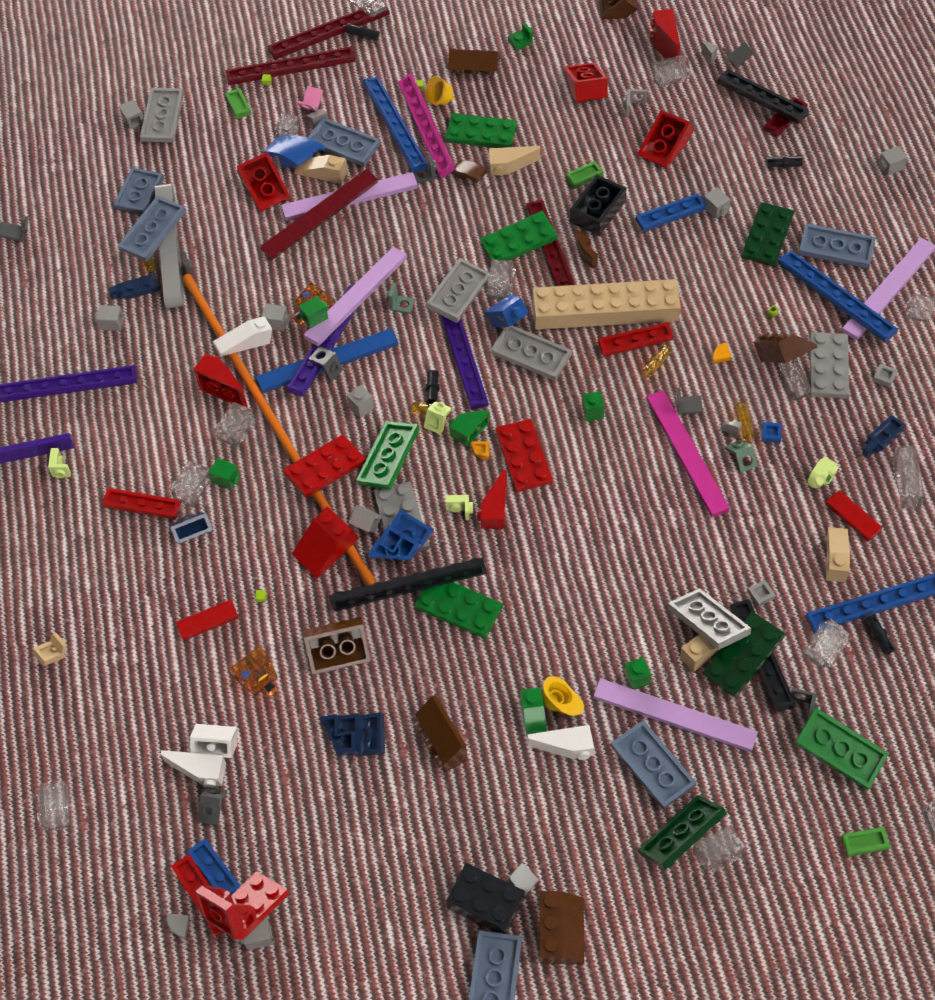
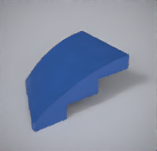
M279 135L263 151V154L268 152L270 157L279 156L283 168L297 167L304 161L312 158V153L323 151L326 148L323 144L309 138L295 135Z
M400 509L391 525L387 526L379 541L376 540L367 556L370 558L411 560L426 543L434 529Z

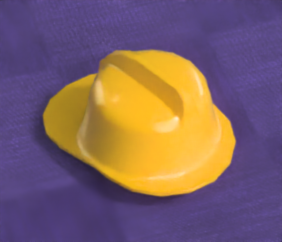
M433 76L429 79L425 89V96L430 103L435 106L447 105L450 100H455V97L452 96L453 87L438 76Z
M551 676L544 680L542 698L548 709L563 712L570 716L580 715L584 711L583 701L563 679Z

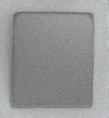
M703 40L701 54L712 65L717 58L718 46Z
M319 109L306 115L313 127H316L323 117L328 119V114L326 111Z
M521 863L508 878V883L525 890V896L539 881L524 863Z

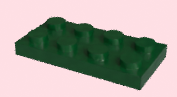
M761 202L741 258L775 267L795 210Z
M753 611L743 621L751 627V634L723 647L702 672L703 676L734 698L739 695L785 637L784 632Z
M697 795L638 849V852L645 859L666 870L682 854L687 852L695 842L702 838L707 831L719 823L727 812L724 807Z

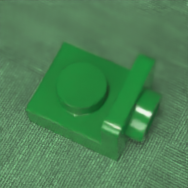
M525 22L522 23V30L508 36V42L516 51L533 44V29Z

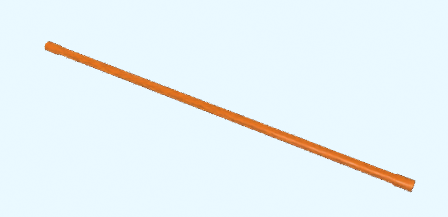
M185 274L182 277V281L192 294L217 338L225 335L224 330L199 291L191 274ZM238 353L228 354L291 461L294 463L301 459ZM321 490L312 495L321 511L327 506L331 509ZM352 545L346 552L358 570L365 586L376 583L377 581L373 574L368 570L356 548Z

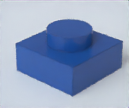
M763 422L761 442L780 443L782 423Z

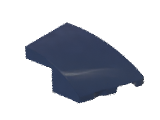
M382 712L366 715L355 713L344 716L334 714L320 717V722L324 725L336 754L345 756L385 754V724Z

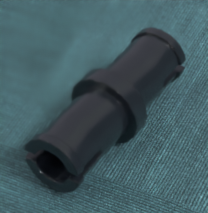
M348 23L346 28L347 34L359 36L361 39L368 38L375 41L379 39L380 32L378 30Z
M783 155V157H767V168L783 167V169H787V167H802L803 157H787V155Z
M436 370L427 372L428 378L425 391L427 392L426 404L429 406L434 402H438L440 385L438 384L439 372Z
M873 614L866 617L864 622L873 634L871 637L877 641L883 654L887 655V653L890 654L895 651L896 648L887 636V630L883 629L876 615Z

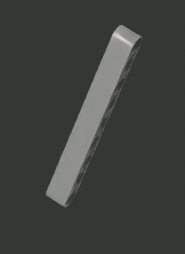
M172 183L155 186V198L158 195L175 202ZM176 224L159 246L163 297L166 309L184 306L178 227Z

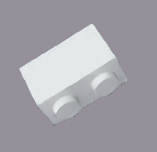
M196 724L190 736L191 753L223 755L225 758H232L237 746V727Z

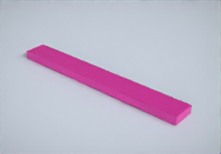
M410 73L398 81V84L427 150L431 153L432 160L436 161L437 172L441 178H444L456 170L418 84Z
M662 390L648 395L646 398L710 516L713 518L728 512L730 507L665 391Z

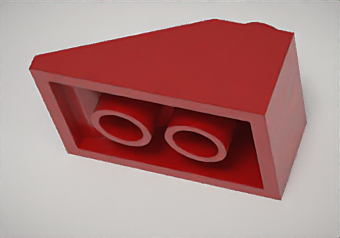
M673 9L654 10L653 18H650L652 30H649V38L653 40V45L659 53L676 69L679 63L680 41Z
M596 62L564 66L571 95L575 101L583 103L590 99L602 100L608 97L607 77Z
M661 110L637 155L667 168L690 139L694 131L691 122Z
M268 152L237 166V173L260 212L291 198Z
M205 353L193 369L199 389L247 410L248 406L243 387L219 357Z
M327 506L313 519L292 552V555L318 579L359 538Z

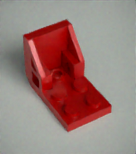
M258 871L232 895L223 888L202 885L195 891L205 921L236 940L245 939L289 896L288 889Z

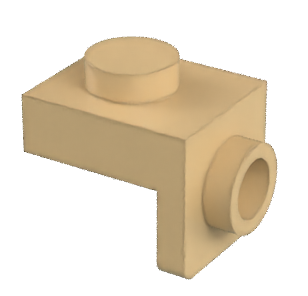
M55 632L51 635L49 642L33 648L32 654L44 667L64 658L66 642Z

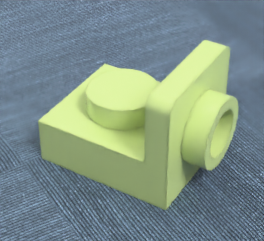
M434 402L427 409L424 428L441 434L444 431L446 416L451 412V407L441 402Z
M51 448L48 468L52 477H71V471L68 465L64 464V456L61 455L59 448Z
M446 495V511H465V520H469V514H473V502H469V495Z

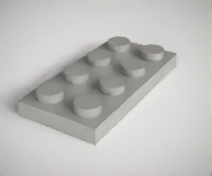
M182 88L150 89L140 134L141 142L174 143L184 97V90Z
M459 258L427 301L426 308L458 323L489 280L491 273Z
M511 325L504 328L491 348V354L556 381L571 357L572 350Z
M811 332L810 342L815 343L817 348L810 351V397L848 399V334Z
M411 481L393 485L391 489L381 488L374 490L379 513L382 515L381 520L384 530H386L388 525H391L400 509L422 522ZM428 540L419 552L430 549Z
M700 588L668 603V610L718 650L751 634V627Z

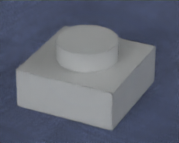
M880 363L873 382L890 388L898 370Z
M766 580L749 587L747 590L757 607L775 599L776 596Z

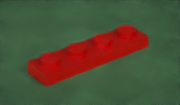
M668 322L598 338V344L603 357L672 341L673 334Z
M108 488L102 505L104 508L176 520L181 507V501Z
M188 854L171 867L203 916L195 891L201 885H210L190 854ZM208 923L209 927L211 928L216 937L224 933L220 929Z

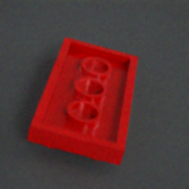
M531 418L495 427L516 493L553 483Z
M342 434L284 468L283 474L305 498H308L363 465L366 458Z

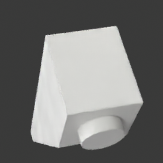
M265 316L248 320L214 340L213 345L219 355L224 356L270 344L272 328Z
M589 725L528 734L529 747L571 759L578 758L579 760H585L594 755V745Z
M161 750L164 762L204 787L215 788V786H222L226 766L223 755Z

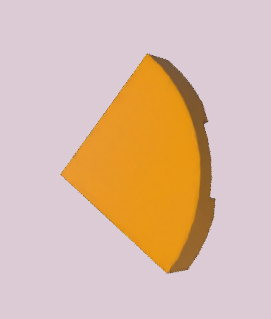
M727 342L720 344L715 349L713 364L731 361V353Z
M471 441V449L474 455L482 460L489 461V441Z

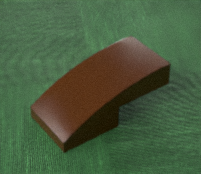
M460 160L455 165L456 170L451 172V174L462 180L468 178L478 183L487 173V168L471 161Z
M580 230L576 231L577 249L584 261L593 269L597 266L598 254L591 249V240Z

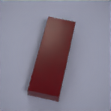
M795 96L791 99V101L805 108L808 107L807 103ZM776 113L764 125V130L778 137L793 121Z

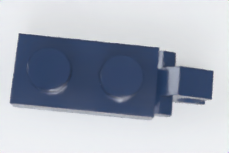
M155 273L124 281L108 288L112 300L116 298L128 300L160 290Z
M891 415L867 437L865 441L866 446L863 447L861 454L868 458L874 451L876 453L883 451L907 426Z

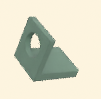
M393 282L390 291L387 293L390 311L411 314L415 299L398 296L397 283ZM406 301L409 303V306L401 308L399 304Z
M741 439L725 446L727 451L736 456L741 473L758 466L753 445ZM750 456L751 463L744 466L742 463L743 458Z

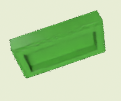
M240 88L225 93L236 119L252 114Z
M593 161L566 173L565 178L573 189H576L591 182L596 174L603 176L604 172L596 161Z
M884 827L842 834L841 836L847 857L890 849Z

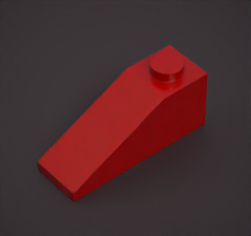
M502 470L483 499L481 510L477 512V521H481V529H504L507 470Z

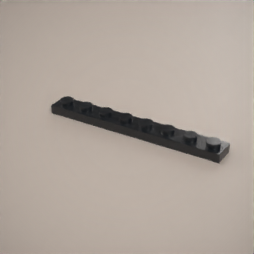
M483 557L472 558L469 561L452 563L449 566L437 567L421 573L416 572L405 577H396L392 580L376 582L372 585L356 587L344 592L339 591L329 595V600L335 612L485 575L487 570Z

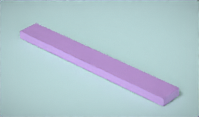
M411 172L379 180L376 185L347 206L417 189L418 184L414 173ZM334 192L282 204L285 220L289 221L301 217Z
M920 238L864 304L880 315L935 251V245ZM852 318L842 328L843 333L848 334V336L856 341L867 330Z
M392 247L327 311L329 319L309 329L304 334V339L319 346L407 259V254Z
M601 678L594 693L593 699L748 752H752L758 731Z

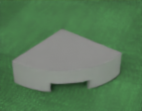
M733 420V422L725 421L721 429L737 438L740 434L742 423Z
M167 913V922L170 929L178 937L186 939L190 921L189 915Z

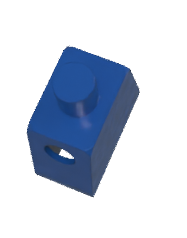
M509 294L486 310L485 314L492 327H509L526 316L528 310L520 297Z

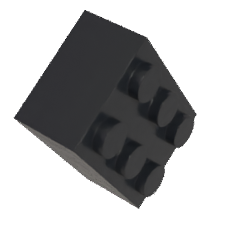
M596 174L570 208V223L600 236L626 202L627 188Z
M465 863L446 900L447 909L496 933L508 934L525 899V890Z

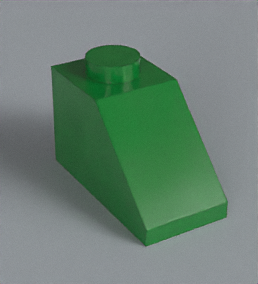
M482 410L461 413L449 424L450 437L469 447L471 441H474L490 423V412Z
M541 687L520 690L527 738L528 734L547 732Z

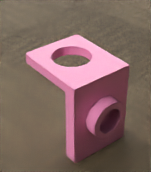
M307 86L303 102L297 100L296 103L304 109L317 111L323 90Z

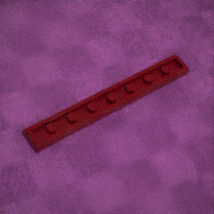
M380 1L268 45V51L273 59L276 60L345 33L348 23L362 26L390 15V11L385 3Z
M350 46L228 69L225 72L229 86L261 80L263 74L277 77L356 61L353 48Z
M365 169L262 244L260 249L272 261L376 185L378 179L368 169Z
M543 199L526 203L530 216L543 211L552 225ZM558 239L541 246L555 286L575 285Z

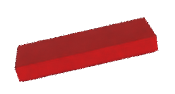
M837 491L826 500L825 505L866 541L869 542L882 531L883 527L842 491Z
M230 599L179 620L176 624L183 641L236 620L239 617Z

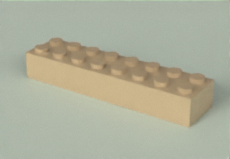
M676 279L533 288L532 302L535 330L679 321L681 306Z

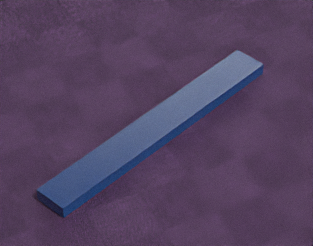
M378 77L363 79V86L411 171L428 169V163Z
M792 250L778 259V264L884 343L898 333L897 327Z
M392 328L333 348L332 352L336 353L340 364L344 365L397 346L398 340ZM303 360L256 376L262 393L288 385ZM323 367L320 369L319 373L324 372Z
M935 574L808 612L805 617L812 632L816 633L935 596Z

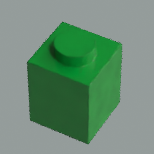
M317 296L299 305L300 317L310 329L329 319L327 312L329 308L326 302L321 301Z
M601 391L582 394V409L586 422L604 419L605 406Z
M220 458L216 459L208 472L212 483L230 490L240 480L238 466Z
M644 657L625 663L624 676L631 689L636 690L650 685L652 674Z

